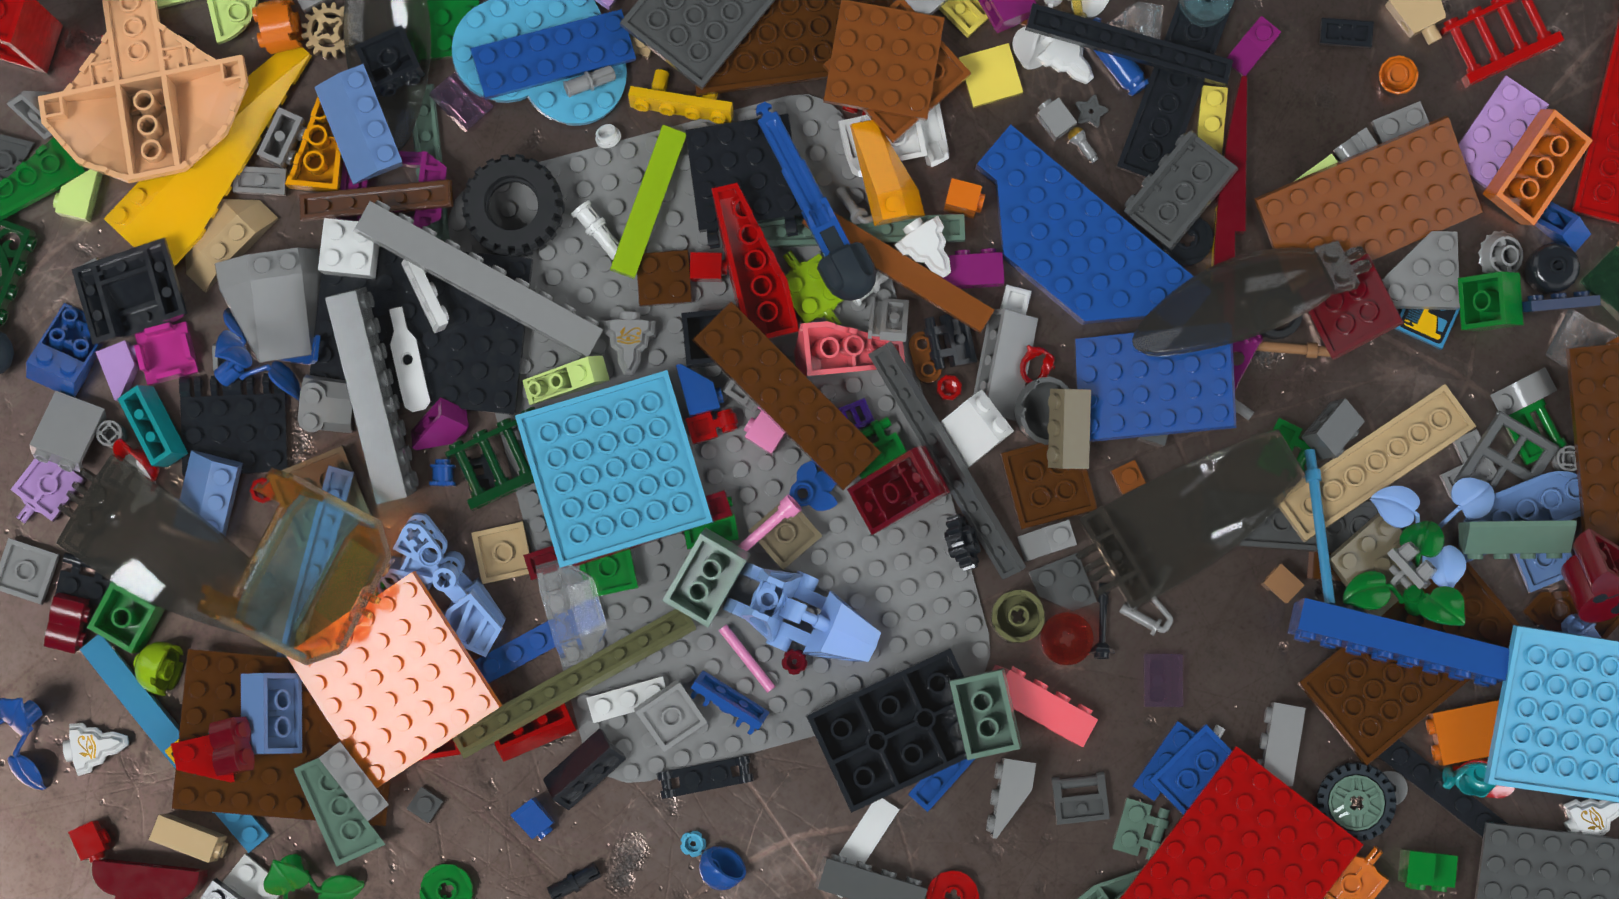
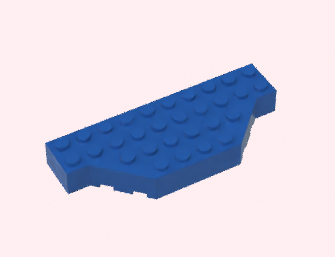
M1011 124L977 163L976 170L996 186L1003 259L1080 324L1157 319L1167 329L1182 328L1212 293L1210 289Z

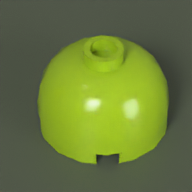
M158 641L147 645L136 655L133 663L136 680L145 690L165 696L167 694L164 692L167 689L173 690L183 669V663L179 662V654L183 655L180 646Z

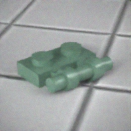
M1126 798L1112 849L1138 856L1142 846L1148 848L1145 859L1149 860L1160 846L1164 830L1168 829L1170 821L1167 820L1170 810L1160 808L1156 818L1150 816L1153 805ZM1147 823L1155 825L1151 840L1143 839Z

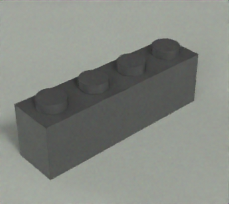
M832 853L831 858L823 856L814 885L819 890L848 899H925L928 890L921 885L922 881L907 876L906 880L896 878V872L882 869L881 873L871 870L872 865L857 861L856 865L846 862V857Z

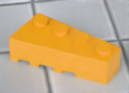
M317 96L310 121L302 136L303 140L298 153L295 155L293 166L285 185L289 189L315 192L338 191L341 184L343 158Z

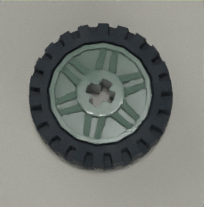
M1361 762L1346 763L1334 768L1323 779L1317 794V809L1358 841L1363 842L1382 834L1391 824L1396 811V795L1390 780L1379 769ZM1352 796L1356 798L1358 796L1363 797L1361 799L1362 807L1358 808L1355 806V808H1352L1350 798Z

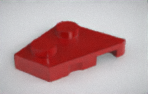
M209 735L171 744L176 770L230 783L235 782L234 774L216 775L212 762L214 749L210 743Z

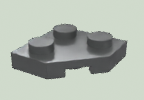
M1078 553L1028 572L1038 597L1070 611L1097 602Z

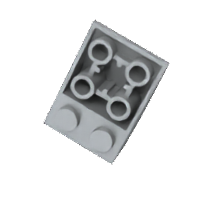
M1002 758L1001 763L996 762L994 778L998 779L997 789H992L990 804L994 805L993 815H988L986 831L990 832V837L997 839L1032 791L1036 763Z

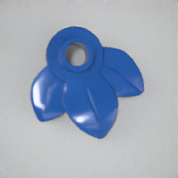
M813 461L801 465L797 471V482L791 486L790 496L800 506L809 505L816 511L830 510L838 504L837 500L830 494L836 484L823 471L817 472ZM800 489L807 490L808 495L806 498L798 496Z

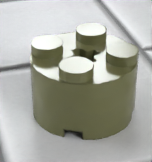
M1012 590L1006 592L995 601L990 618L992 627L1000 638L1010 643H1023L1039 634L1044 625L1045 613L1041 601L1034 594L1025 590ZM1021 610L1023 612L1021 617L1024 621L1014 623L1011 612Z

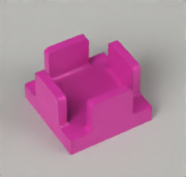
M186 321L178 324L164 323L145 328L143 333L135 334L137 345H134L140 371L144 372L148 386L200 373Z

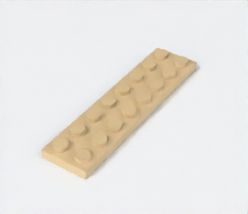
M1446 384L1344 451L1339 457L1332 459L1319 468L1322 481L1319 483L1325 529L1369 500L1373 494L1390 486L1476 427ZM1304 478L1275 497L1274 502L1305 543L1315 536L1309 483H1306Z

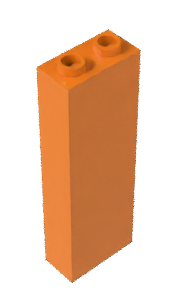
M1499 699L1428 714L1429 719H1426V728L1428 734L1433 736L1434 745L1431 746V752L1434 761H1438V765L1444 766L1489 757Z

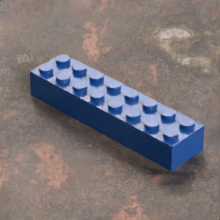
M1308 598L1295 602L1287 634L1295 635L1294 640L1310 643V640L1319 641V646L1329 649L1343 647L1346 648V653L1361 656V653L1371 654V659L1381 662H1387V659L1396 660L1397 665L1401 667L1412 668L1413 666L1423 667L1422 671L1435 675H1438V672L1448 673V678L1458 681L1472 679L1475 685L1490 687V685L1506 681L1509 648Z

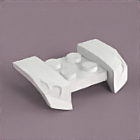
M937 104L929 111L927 121L919 120L896 142L892 143L888 138L901 161L925 156L926 164L934 167L949 159V148L940 104ZM867 114L838 121L846 159L852 174L858 177H862L850 125L871 120Z

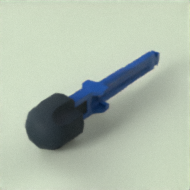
M767 102L757 105L756 115L762 114V118L757 122L782 168L781 172L802 210V216L824 256L819 261L817 270L826 287L834 296L842 300L853 301L863 298L872 290L876 281V270L870 255L862 243L855 242L850 244L827 198L823 196L806 161L801 158L778 112H769L768 110L772 109V105Z

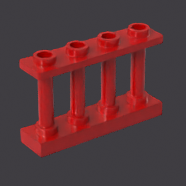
M1492 0L1489 7L1484 9L1481 6L1475 7L1467 12V17L1460 20L1458 17H1454L1443 23L1445 27L1440 30L1441 36L1451 33L1468 68L1466 69L1467 74L1461 79L1465 88L1552 49L1564 41L1560 31L1554 34L1551 31H1547L1533 0H1521L1538 35L1536 37L1537 42L1530 45L1527 41L1524 42L1507 6L1520 0ZM1497 11L1515 46L1513 48L1514 52L1506 56L1504 52H1500L1484 17ZM1473 22L1491 56L1489 59L1491 63L1483 67L1480 63L1477 64L1460 29Z

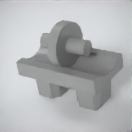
M1407 542L1400 548H1392L1387 553L1401 569L1400 571L1395 564L1389 568L1394 575L1390 583L1393 586L1401 583L1408 589L1412 585L1409 581L1410 579L1419 589H1426L1432 584L1429 580L1436 573L1437 569L1428 560H1425L1418 567L1413 564L1411 560L1420 553L1413 542Z

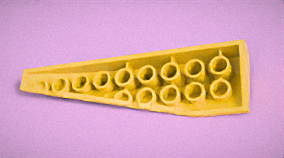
M303 47L274 54L248 76V88L229 133L224 139L186 172L139 181L106 215L104 220L134 248L166 238L175 267L203 237L206 232L205 226L210 218L214 219L219 210L217 208L224 195L228 196L232 189L231 184L236 175H240L262 139L260 137L266 127L269 128L271 125L273 114L280 104L283 105L288 97L286 95L291 85L297 82L312 55Z

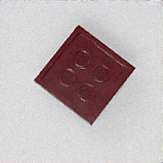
M1369 254L1298 290L1333 360L1404 324Z

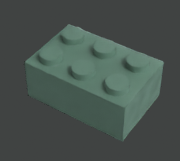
M705 527L662 601L709 627L751 554Z
M1004 668L949 681L967 760L1018 750L1022 747Z

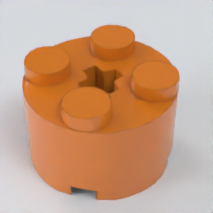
M271 0L259 3L257 7H252L254 21L258 22L260 32L257 33L260 48L265 47L266 51L270 54L303 47V44L299 42L304 40L301 36L303 34L299 13L292 11L291 5H295L293 0Z

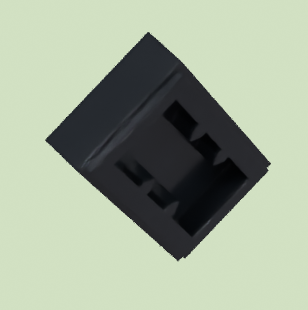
M1321 18L1319 45L1371 49L1374 22Z

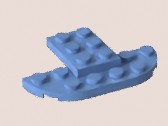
M1569 471L1548 472L1494 493V504L1486 516L1478 520H1470L1465 517L1463 522L1564 521L1580 517L1577 474ZM1536 553V559H1520V554H1513L1528 593L1563 580L1561 568L1572 557V554L1562 553V558L1546 559V553ZM1463 554L1464 557H1465L1466 563L1469 562V561L1474 560V559H1468V560H1467V554Z

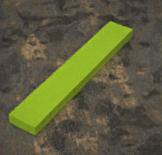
M662 125L610 271L635 279L684 144L686 133Z

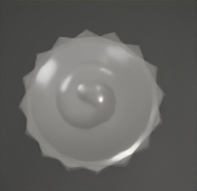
M1504 230L1500 232L1494 231L1491 235H1486L1485 241L1481 242V249L1478 252L1480 256L1478 263L1482 266V272L1487 274L1501 271L1516 272L1520 268L1523 261V249L1518 239L1514 238L1512 233H1507Z

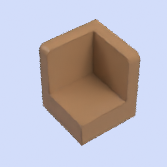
M1278 564L1260 583L1267 591L1271 590L1284 603H1289L1304 586L1282 564Z

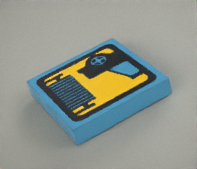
M1460 308L1458 310L1401 309L1399 314L1404 324L1394 329L1441 350Z

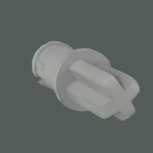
M606 66L590 73L585 71L582 76L563 81L567 96L570 98L589 89L594 91L595 87L614 81L616 74L611 66Z

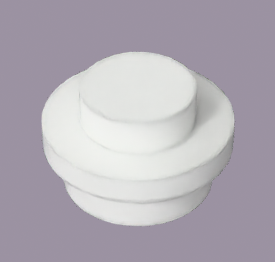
M605 124L596 131L595 140L601 148L614 147L621 139L619 129L612 124Z

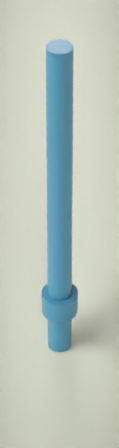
M1315 449L1305 450L1307 466L1305 479L1306 483H1309L1324 603L1334 605L1335 597L1319 483L1322 481L1321 470L1317 468Z

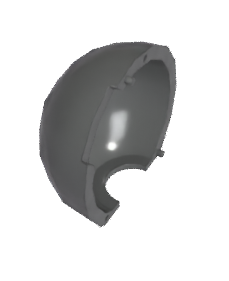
M1053 377L1037 378L1027 384L1019 394L1014 407V416L1020 431L1028 439L1044 445L1049 443L1047 427L1049 423L1048 399L1050 389H1069L1061 380Z

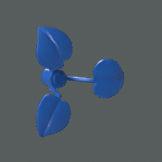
M229 308L224 310L223 319L229 330L222 331L218 336L215 357L226 359V361L214 370L216 379L222 385L229 386L237 378L244 380L250 375L266 370L269 371L268 376L276 386L299 401L301 391L299 381L294 372L285 364L273 361L271 365L266 364L244 372V369L249 368L253 362L251 354L244 346L247 340Z
M0 698V724L6 722L16 733L22 735L13 751L14 756L7 758L9 767L17 779L25 785L34 789L44 790L47 787L43 784L42 776L36 765L27 757L20 755L22 745L33 730L31 725L43 715L42 711L31 700L23 704V698Z

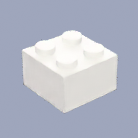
M324 218L318 271L328 275L376 279L379 245L354 232L358 221Z

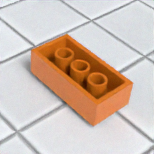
M1540 109L1483 192V195L1520 225L1534 226L1593 140L1555 109Z

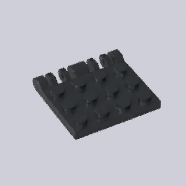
M264 373L262 377L264 394H255L254 375L246 378L248 395H243V380L237 378L229 386L222 385L223 396H219V381L213 375L210 379L211 396H203L202 377L195 376V397H192L191 376L179 377L181 440L188 452L187 455L182 457V476L186 474L191 450L243 463L241 474L276 473L289 467L286 392L274 383V394H271V379L268 373Z

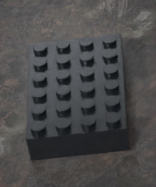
M951 648L940 651L806 715L851 813L967 759L949 682L952 679L964 677Z

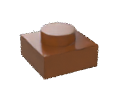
M1135 460L1110 471L1121 495L1146 484Z

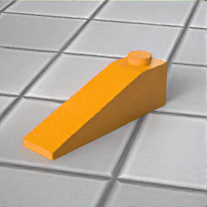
M872 120L851 124L852 136L874 226L924 217L925 214L919 190L886 135Z

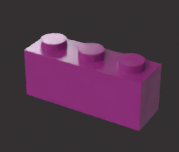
M995 248L981 249V253L970 254V250L954 251L955 255H948L951 273L943 279L960 289L1003 287L1004 268L1002 252H996ZM923 263V266L929 270L926 264Z

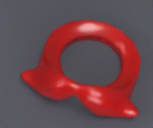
M1027 345V352L1020 363V373L1023 380L1028 384L1033 380L1026 374V365L1029 360L1036 356L1046 355L1043 359L1038 378L1048 377L1051 369H1055L1054 356L1044 348Z

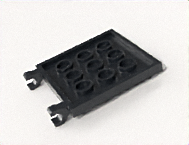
M781 114L779 116L792 139L789 114ZM761 118L685 130L698 227L700 233L707 232L710 249L721 248L718 232L719 225L711 189L733 183H738L757 223L785 219L787 236H798L796 217H803L802 210L781 172L782 168L757 122Z

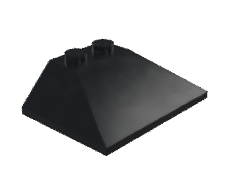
M161 238L72 269L93 345L132 337L135 334L143 333L145 328L164 323H173L188 314L166 238Z

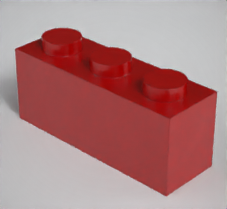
M564 703L495 741L494 744L501 759L505 762L577 730Z

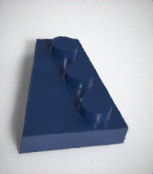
M1589 291L1573 292V297L1567 298L1566 293L1550 294L1551 299L1544 300L1543 295L1527 296L1528 301L1522 302L1523 312L1600 306L1601 301L1600 295L1590 296Z

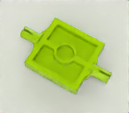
M789 251L788 254L786 253L783 258L791 268L786 278L795 313L802 323H811L816 319L825 317L828 322L841 325L842 323L833 311L844 300L834 296L829 291L817 270L818 263L822 259L820 253L810 260L799 263L792 251Z

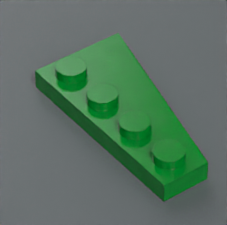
M54 137L45 145H41L35 151L36 153L26 162L23 161L18 165L10 176L0 181V221L60 190L63 185L85 173L83 167L75 162Z

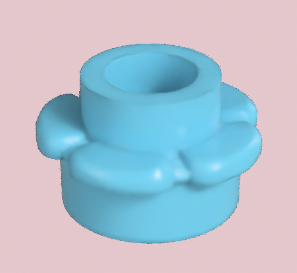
M698 831L687 832L681 838L682 844L680 847L686 855L689 854L691 857H697L706 848V840L702 838V834ZM692 841L696 843L695 846H691Z

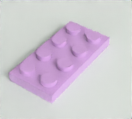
M1508 76L1502 79L1459 142L1470 178L1484 188H1487L1540 109H1546L1549 105Z

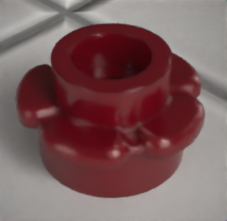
M789 649L784 653L782 667L788 670L789 674L797 675L807 667L806 655L802 654L803 651L800 649ZM793 659L797 660L796 664L792 663Z

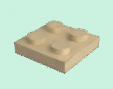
M524 522L471 533L483 585L529 575L523 556L530 553Z

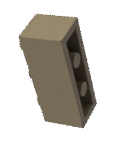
M1050 389L1048 399L1049 423L1047 427L1049 434L1048 468L1089 469L1091 390Z

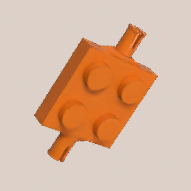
M1374 846L1366 858L1356 855L1324 898L1375 899L1389 881V878L1378 871L1374 865L1383 854V851L1378 850V847Z

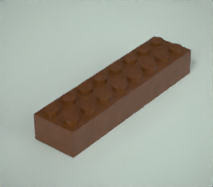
M729 302L692 339L841 490H844L881 453L732 302Z

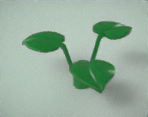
M1422 521L1408 526L1401 533L1399 539L1400 546L1407 542H1413L1419 549L1420 553L1416 556V567L1421 564V555L1430 558L1436 557L1444 546L1443 531L1438 524L1432 521ZM1368 571L1353 578L1343 595V604L1373 610L1382 608L1389 602L1391 590L1398 598L1399 603H1404L1405 611L1409 615L1417 616L1421 614L1430 621L1445 625H1465L1463 596L1457 589L1452 587H1437L1430 595L1428 593L1424 594L1423 589H1419L1416 585H1411L1401 595L1392 584H1386L1384 574Z
M297 854L287 855L281 861L273 860L263 883L264 890L267 893L283 895V899H288V892H294L296 889L306 886L308 882L316 893H320L318 899H353L364 887V881L347 875L332 876L326 879L321 887H319L311 878L309 870H304L302 859Z

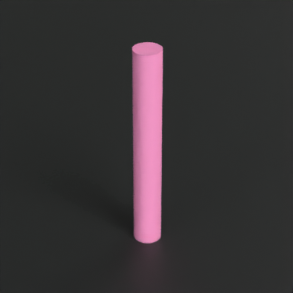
M726 624L719 630L721 635L765 691L768 693L776 686L729 626Z

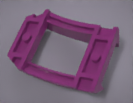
M398 151L402 159V167L420 168L418 182L446 180L447 167L428 152ZM343 161L340 190L368 188V180L353 185ZM443 208L417 210L414 216L408 217L414 220L413 225L422 229L423 226H428L441 220ZM361 216L346 217V218H336V219H338V220H348V221H359L360 218H361Z

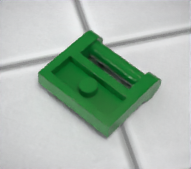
M1544 398L1508 415L1540 434L1530 415L1531 412L1536 411L1550 440L1557 444L1559 448L1567 445L1565 438H1561L1545 408L1547 404ZM1505 426L1515 444L1520 435ZM1526 440L1518 453L1524 464L1528 465L1538 460L1544 449Z

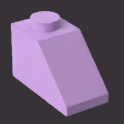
M126 340L96 352L113 398L117 402H119L117 398L130 390L139 370L134 345H131Z

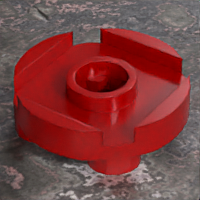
M949 870L941 872L931 880L927 887L926 899H948L945 897L946 892L951 893L952 889L957 890L956 895L960 899H979L976 884L967 874L961 871Z

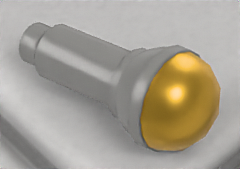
M1080 127L1072 128L1068 133L1069 141L1076 146L1078 145L1087 159L1094 163L1099 158L1086 140L1084 129Z

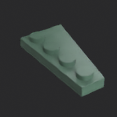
M319 758L294 768L336 867L386 845Z

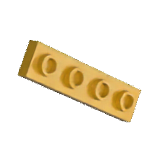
M662 69L655 70L651 89L630 86L629 89L630 107L638 111H656L667 116H672L673 114L681 115L691 120L700 118L710 120L716 124L731 123L733 121V103L717 100L718 93L696 97L666 92L670 74Z

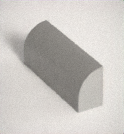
M994 309L995 311L986 326L973 395L983 390L1005 419L1016 421L1014 416L1015 403L1026 384L1020 373V363L1027 352V345L1033 346L1038 318L1007 309ZM1030 360L1026 365V374H1028Z

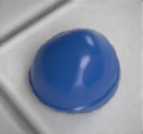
M714 846L703 852L699 863V872L702 880L712 889L728 890L745 878L746 867L735 851L726 847Z

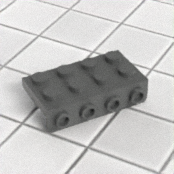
M1192 130L1187 134L1183 133L1175 143L1176 148L1171 154L1167 153L1162 157L1157 171L1154 174H1149L1142 182L1143 187L1138 194L1131 195L1125 203L1126 208L1124 212L1170 250L1176 246L1238 171L1237 166L1200 139Z

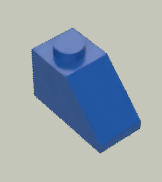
M1550 202L1535 224L1552 241L1563 243L1572 248L1574 252L1591 235L1580 216L1553 202Z
M682 364L676 365L689 416L693 417L706 412L721 410L719 404L723 403L724 400L720 387L715 388L712 381Z
M536 797L531 798L511 814V817L531 839L538 836L541 840L553 831L550 826L555 821Z

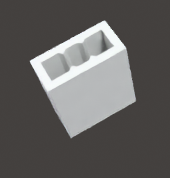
M983 390L967 399L940 422L967 468L980 460L1014 432Z

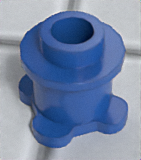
M435 459V464H430V468H432V481H429V485L455 487L456 482H453V468H456V465H451V460Z

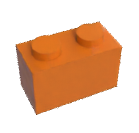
M952 178L943 211L952 214H964V217L974 219L976 212L981 213L986 195L981 193L982 186Z

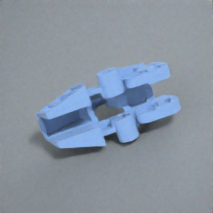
M414 513L403 527L393 547V550L403 554V557H389L374 587L380 594L385 591L381 587V581L388 589L411 572L416 571L428 591L433 584L437 590L444 592L452 600L447 611H442L464 647L486 657L500 633L506 618L479 577L472 582L462 572L465 566L463 555L456 551H450L444 555L448 542L427 514ZM435 539L439 540L442 543V549ZM429 548L435 549L437 553L430 551ZM387 578L393 579L395 583L389 582Z
M746 562L740 574L760 583L753 593L752 602L748 606L728 597L723 610L745 619L767 639L765 643L787 652L793 640L805 646L802 654L806 656L869 662L876 649L881 632L832 590H830L828 597L814 592L819 579L798 570L797 573L769 570ZM792 598L821 609L820 614L815 615L806 611L807 605ZM785 618L798 624L802 620L811 624L815 629L810 634L782 620Z

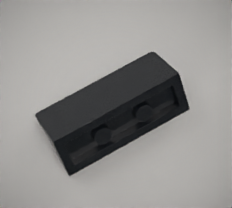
M598 729L545 776L543 781L551 798L567 810H570L624 762L626 757L622 751L609 742L605 732L602 729Z

